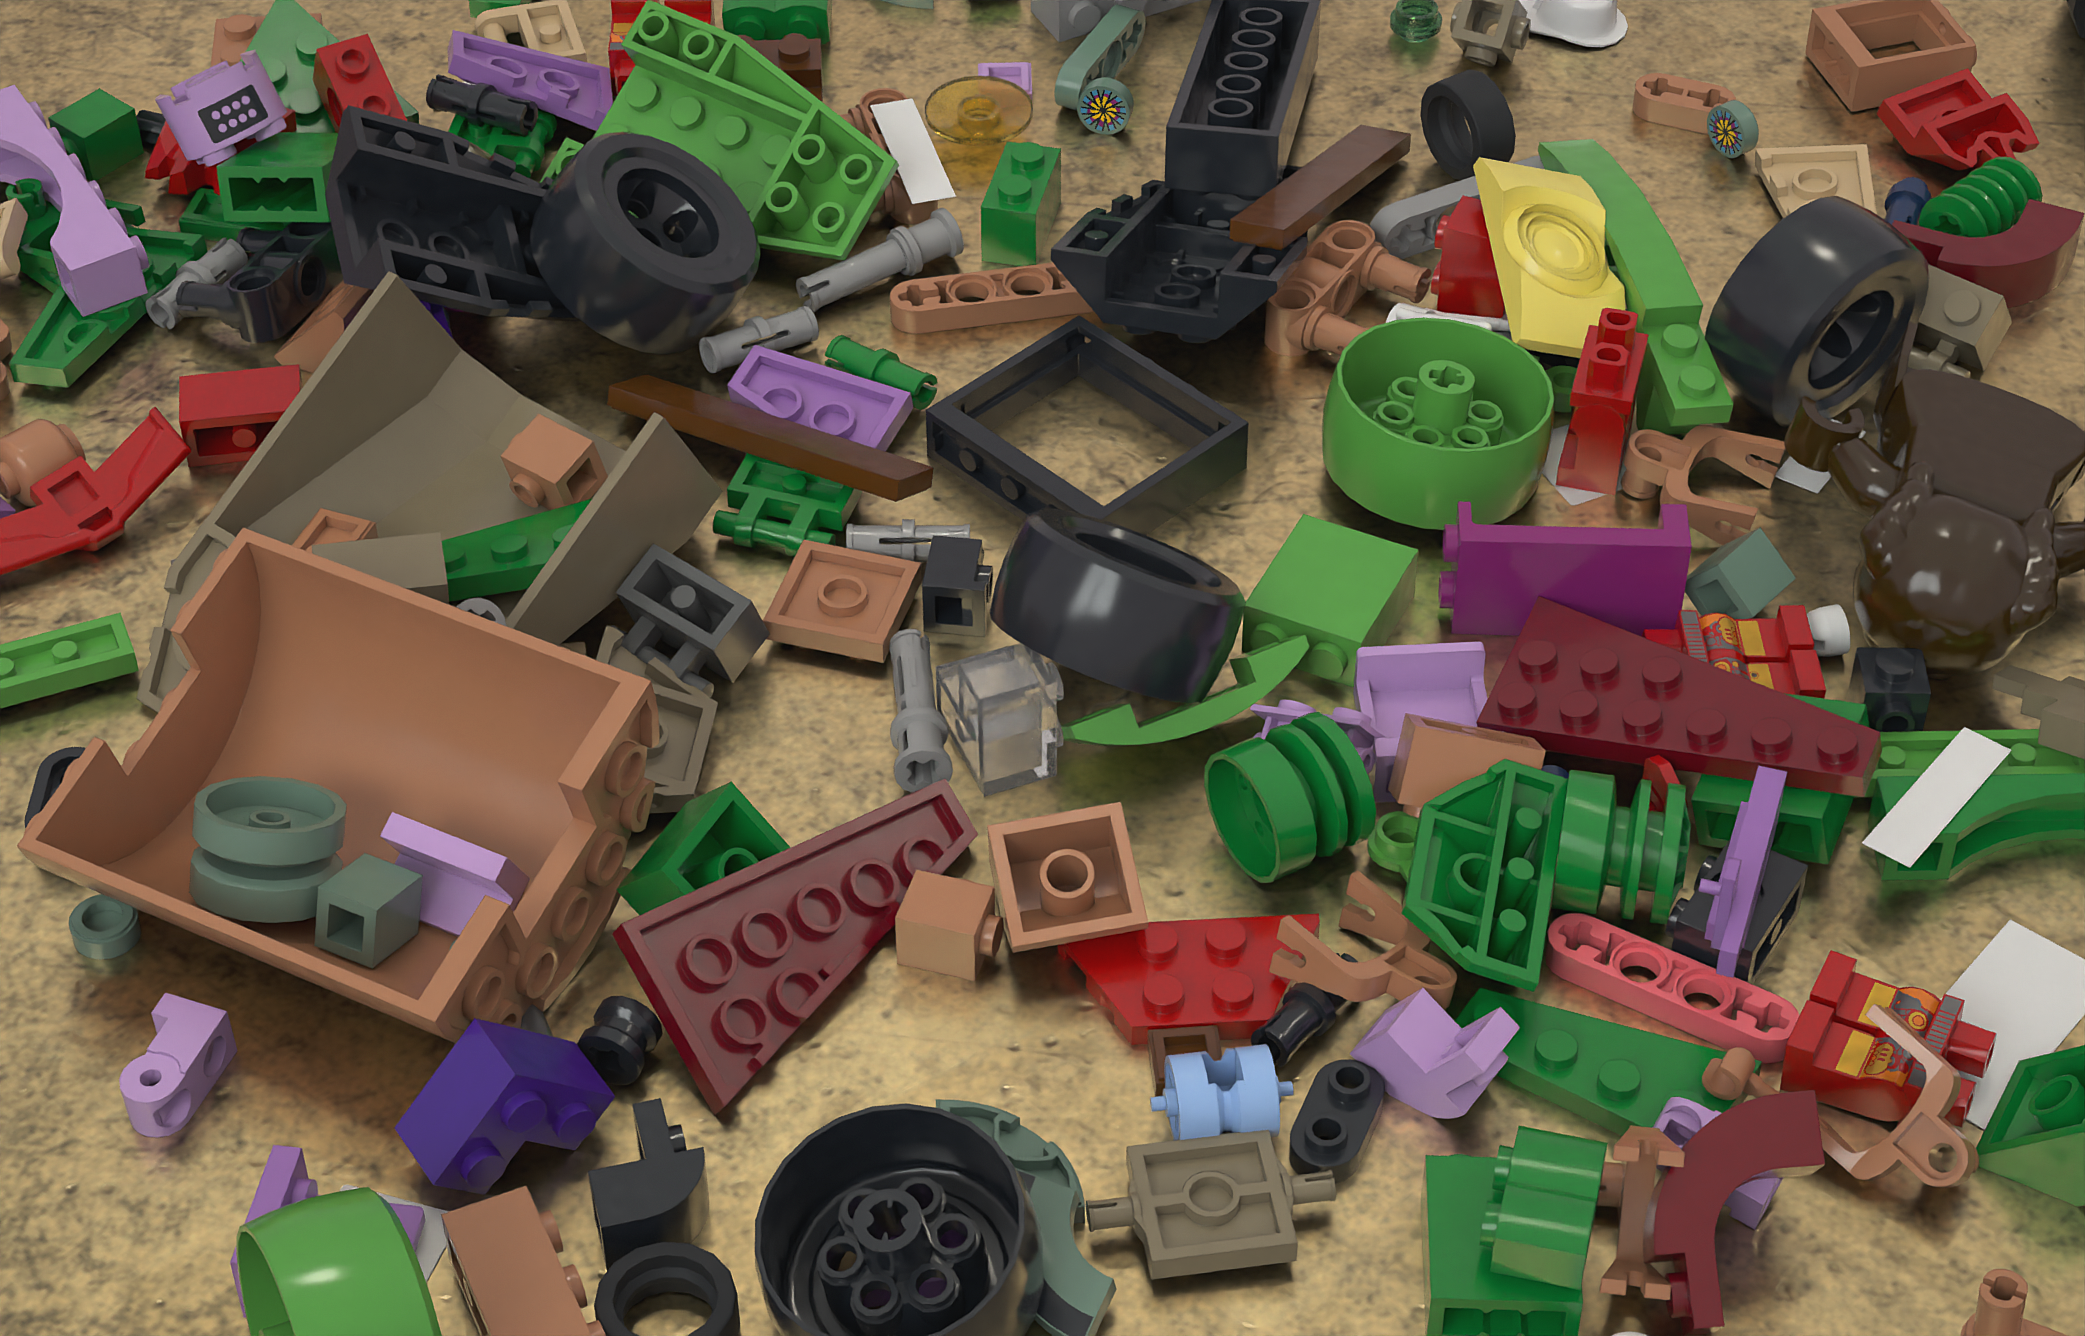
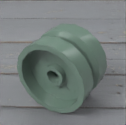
M268 776L242 777L210 784L197 793L194 802L192 836L200 846L194 849L191 859L190 895L198 905L213 913L242 921L279 923L302 921L316 917L318 887L342 870L343 861L336 852L343 847L347 804L337 793L318 784L293 778Z

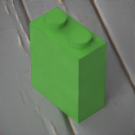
M1303 514L1246 601L1243 612L1242 651L1247 653L1285 637L1306 635L1310 647L1294 668L1354 687L1356 651L1361 647L1384 646L1415 595L1418 549Z

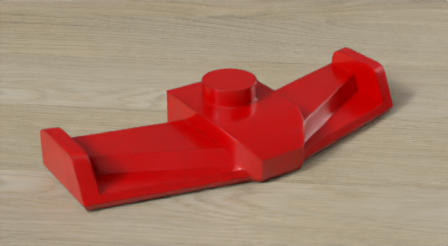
M156 407L149 411V416L95 472L80 455L30 486V498L37 506L0 519V576L75 549L97 551L124 534L127 519L192 452L191 448Z

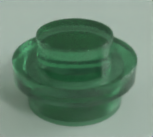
M1399 0L1396 8L1390 15V28L1406 41L1423 42L1440 32L1442 28V15L1438 11V5L1434 0Z

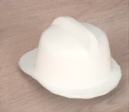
M1519 0L1528 12L1526 18L1531 20L1530 32L1561 38L1578 45L1605 47L1616 44L1625 37L1628 28L1625 16L1617 8V0Z

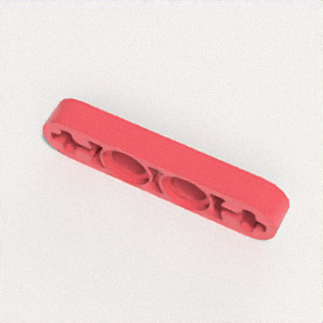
M1571 913L1560 916L1550 924L1544 954L1545 961L1552 973L1560 978L1726 1050L1743 1047L1751 1052L1755 1060L1762 1061V1064L1778 1063L1784 1060L1786 1043L1799 1018L1797 1009L1786 999L1736 977L1732 978L1716 974L1715 968L1589 915ZM1577 944L1581 945L1577 950H1572ZM1607 956H1611L1609 960V965L1606 966V958ZM1629 966H1642L1653 971L1657 978L1649 982H1635L1625 977L1621 971ZM1692 993H1705L1716 998L1721 1005L1711 1010H1702L1688 1004L1684 997ZM1734 1009L1738 1010L1736 1020H1731L1732 1011ZM1765 1025L1773 1026L1767 1033L1760 1031Z

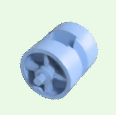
M1266 1044L1227 1048L1221 1060L1214 1061L1206 1051L1167 1055L1164 1065L1165 1088L1163 1089V1096L1150 1097V1106L1152 1112L1165 1110L1166 1117H1169L1173 1140L1219 1136L1223 1132L1244 1133L1269 1130L1272 1138L1279 1135L1281 1096L1293 1095L1292 1081L1279 1082L1275 1073L1271 1052Z

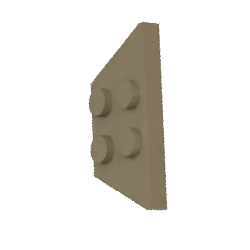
M606 625L596 660L651 680L656 696L659 714V744L654 748L647 747L644 774L645 778L655 781L649 813L679 812L686 802L693 799L718 703L697 687L682 682L676 676L675 671L656 657L650 660L648 664L641 661L621 646L624 634L618 629Z

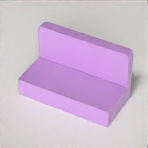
M394 812L391 813L380 835L381 838L400 853L395 865L423 875L419 921L459 937L485 895L509 904L514 912L530 880L507 857Z

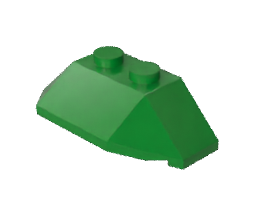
M1503 759L1489 767L1486 773L1460 783L1423 805L1419 814L1401 914L1465 970L1532 992L1535 991L1539 983L1567 794V778Z

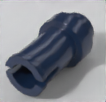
M1908 177L1895 183L1889 189L1885 200L1886 216L1884 220L1891 225L1894 220L1918 226L1921 210L1932 198L1925 182L1919 178Z

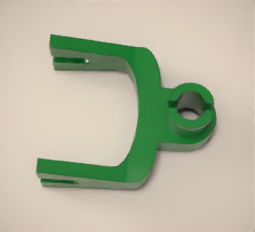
M33 178L21 179L15 182L19 194H17L15 186L11 184L6 188L8 200L17 198L28 214L17 251L21 265L20 270L54 294L61 282L53 253L48 250L51 249L50 240L59 225L61 213L49 201L45 200L41 181ZM105 199L107 209L115 207L120 213L125 227L136 228L146 222L141 206Z

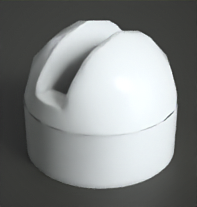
M1839 604L1819 607L1807 613L1814 640L1813 650H1816L1818 657H1831L1849 652L1850 631L1848 621Z

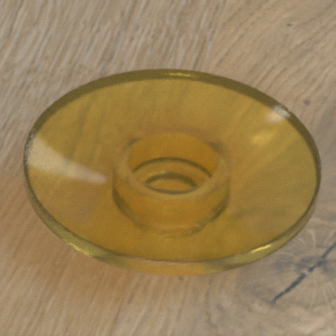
M968 76L949 81L935 89L927 98L925 104L926 122L937 135L948 141L970 146L993 145L1008 141L1021 134L1029 126L1033 117L1032 100L1024 89L1008 80L991 76Z

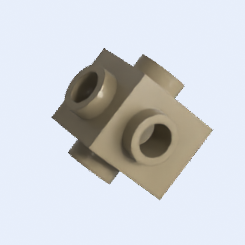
M1462 0V2L1456 4L1450 23L1451 37L1463 51H1466L1465 58L1472 62L1486 66H1495L1497 59L1513 63L1516 49L1523 50L1527 43L1531 20L1526 18L1528 12L1519 0ZM1493 24H1498L1495 36L1487 35L1489 27Z

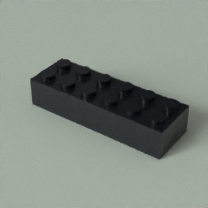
M1212 0L1166 125L1164 188L1180 189L1184 194L1192 196H1202L1213 192L1235 194L1242 200L1257 201L1281 183L1318 59L1321 0Z

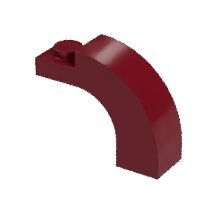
M2029 199L2019 221L2012 228L2000 234L1987 237L1956 236L1894 220L1892 225L1922 253L1929 265L2004 296L2007 308H2014L2040 299L2054 290L2064 280L2075 258L2085 213Z
M1815 1090L1766 1095L1748 1100L1726 1110L1702 1127L1680 1148L1685 1152L1684 1167L1666 1166L1663 1170L1647 1208L1643 1232L1644 1264L1673 1261L1675 1272L1665 1274V1279L1671 1285L1670 1300H1666V1305L1671 1319L1681 1318L1683 1336L1713 1334L1725 1326L1714 1238L1719 1213L1730 1194L1736 1188L1752 1181L1812 1175L1825 1165Z

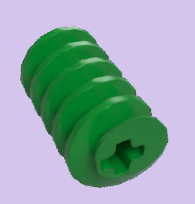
M1995 157L1986 161L1980 168L1971 171L1967 177L1958 180L1953 186L1943 190L1940 195L1931 198L1921 210L1919 226L1962 237H1987L2000 234L2012 228L2019 221L2029 199L2042 202L2043 195L2040 183L2034 173L2022 162L2011 157Z

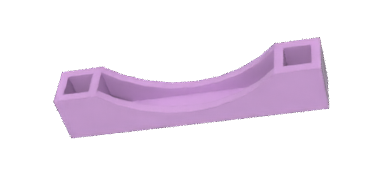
M15 85L0 89V181L16 185V181L26 178L41 181L45 200L49 201L61 213L59 225L50 240V246L62 288L80 314L85 317L148 293L142 270L149 268V261L140 239L136 235L128 237L124 221L115 207L107 209L106 201L99 185L95 180L87 182L85 172L78 157L74 153L67 155L64 143L55 127L47 129L44 116L35 101L28 103Z

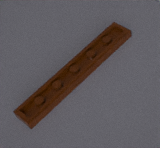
M1359 125L1230 220L1229 239H1233L1235 242L1249 243L1276 250L1284 249L1410 152L1411 134Z
M645 374L609 385L607 405L611 406L612 409L649 420L655 412L663 416L673 429L894 502L916 495L932 487L934 467Z

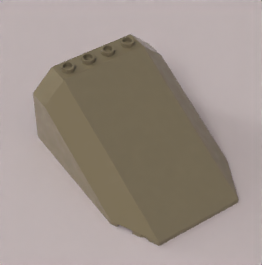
M388 271L168 569L164 589L170 595L162 627H154L149 645L150 661L143 670L136 699L159 713L165 696L169 691L178 686L190 669V665L170 629L175 624L182 606L189 600H192L212 572L213 565L219 554L229 548L243 527L292 545L318 510L323 508L376 522L378 538L440 532L442 541L549 511V509L540 504L536 508L528 506L512 492L509 486L511 479L501 458L502 453L508 448L511 440L518 433L522 432L538 413L594 441L608 477L591 497L592 500L528 589L474 597L489 600L499 607L505 617L507 627L552 644L560 645L618 598L616 591L653 543L671 554L685 544L723 491L666 419L655 412L627 451L521 395L463 351L399 276ZM468 599L450 601L449 605L456 607Z

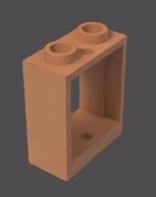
M1858 0L1812 9L1805 54L1851 112L1880 107L1882 101L1886 98L1968 68L1971 72L1972 67L1977 61V49L1974 40L1966 34L1951 16L1949 10L1938 0ZM1912 41L1921 50L1875 59L1868 51L1869 49Z

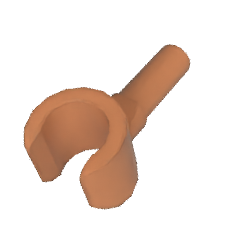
M1743 1047L1729 1049L1723 1060L1719 1058L1711 1059L1702 1076V1083L1705 1089L1713 1096L1722 1100L1737 1099L1742 1091L1756 1098L1780 1093L1766 1084L1761 1077L1753 1073L1756 1065L1755 1059L1751 1052Z

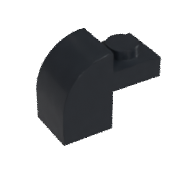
M661 1098L632 1104L640 1160L588 1171L594 1218L607 1271L614 1262L639 1247L660 1242L691 1244L703 1229L708 1217L709 1192L704 1147L687 1150L681 1124L667 1125Z

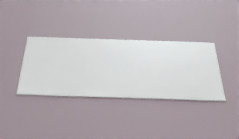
M2012 920L2007 922L1946 992L1947 995L1965 1000L1961 1021L1997 1033L1992 1059L1984 1078L1957 1070L1961 1078L1977 1083L1974 1099L1966 1120L1985 1130L2018 1061L2053 1053L2085 1015V959Z

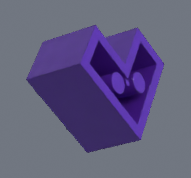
M474 1018L394 1129L433 1185L485 1195L493 1183L502 1176L506 1166L525 1140L576 1150L583 1139L593 1131L596 1122L613 1101L615 1095L575 1042Z

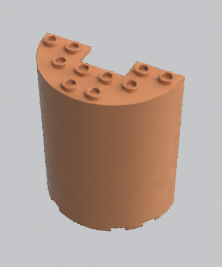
M243 527L229 548L219 554L213 565L212 572L192 600H189L182 606L175 624L170 629L188 661L190 669L178 686L169 691L165 696L159 713L140 740H137L129 747L122 765L119 764L106 741L94 736L82 755L68 766L62 783L42 811L29 821L24 836L17 845L18 849L39 868L451 1042L457 1043L474 1018L520 1029L522 1016L530 1005L533 1004L544 1012L577 974L596 945L621 895L617 892V887L631 871V869L622 866L627 844L632 831L641 832L646 828L655 788V781L644 777L647 747L654 748L658 745L660 736L657 701L651 680ZM256 776L293 778L318 784L337 793L347 804L343 847L336 852L343 861L342 869L364 853L395 864L400 853L380 837L391 813L394 812L505 856L524 872L530 880L514 912L509 904L485 895L459 937L419 921L418 934L372 969L314 946L316 917L302 921L279 923L242 921L215 914L198 905L189 893L191 859L194 849L200 846L192 836L194 802L197 793L210 784L232 778Z

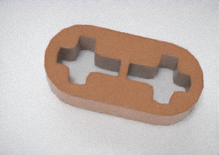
M1651 73L1640 77L1636 81L1632 109L1635 115L1648 122L1708 134L1707 117L1709 112L1714 107L1727 101L1736 100L1733 92L1719 85L1669 74Z

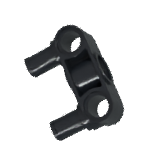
M292 222L283 230L277 231L259 230L251 227L241 229L236 242L240 244L244 251H250L245 252L248 262L224 284H205L194 281L182 282L176 293L177 305H188L182 306L179 309L182 317H202L221 320L225 325L239 329L241 338L246 342L264 343L284 336L313 308L320 305L337 284L343 281L331 222Z

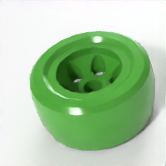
M1422 317L1399 319L1373 326L1356 336L1345 347L1334 370L1323 408V462L1332 480L1348 497L1369 511L1398 523L1423 529L1444 530V524H1456L1458 501L1471 502L1472 522L1475 524L1490 525L1505 520L1524 507L1534 494L1540 480L1551 444L1554 426L1552 382L1542 365L1524 348L1503 335L1477 325L1451 319ZM1463 440L1472 441L1476 444H1468L1463 442ZM1418 441H1427L1431 444H1426Z
M369 1187L338 1191L303 1199L269 1211L239 1226L236 1236V1255L243 1304L251 1336H442L422 1269L408 1235L389 1202Z

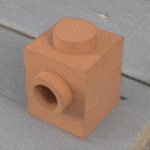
M539 413L522 432L518 433L511 440L508 448L501 455L511 479L509 483L510 489L522 502L534 508L540 504L552 510L591 499L608 477L594 441Z
M916 870L895 917L897 964L976 981L985 956H996L1003 936L1004 918L995 915V887L967 879H957Z

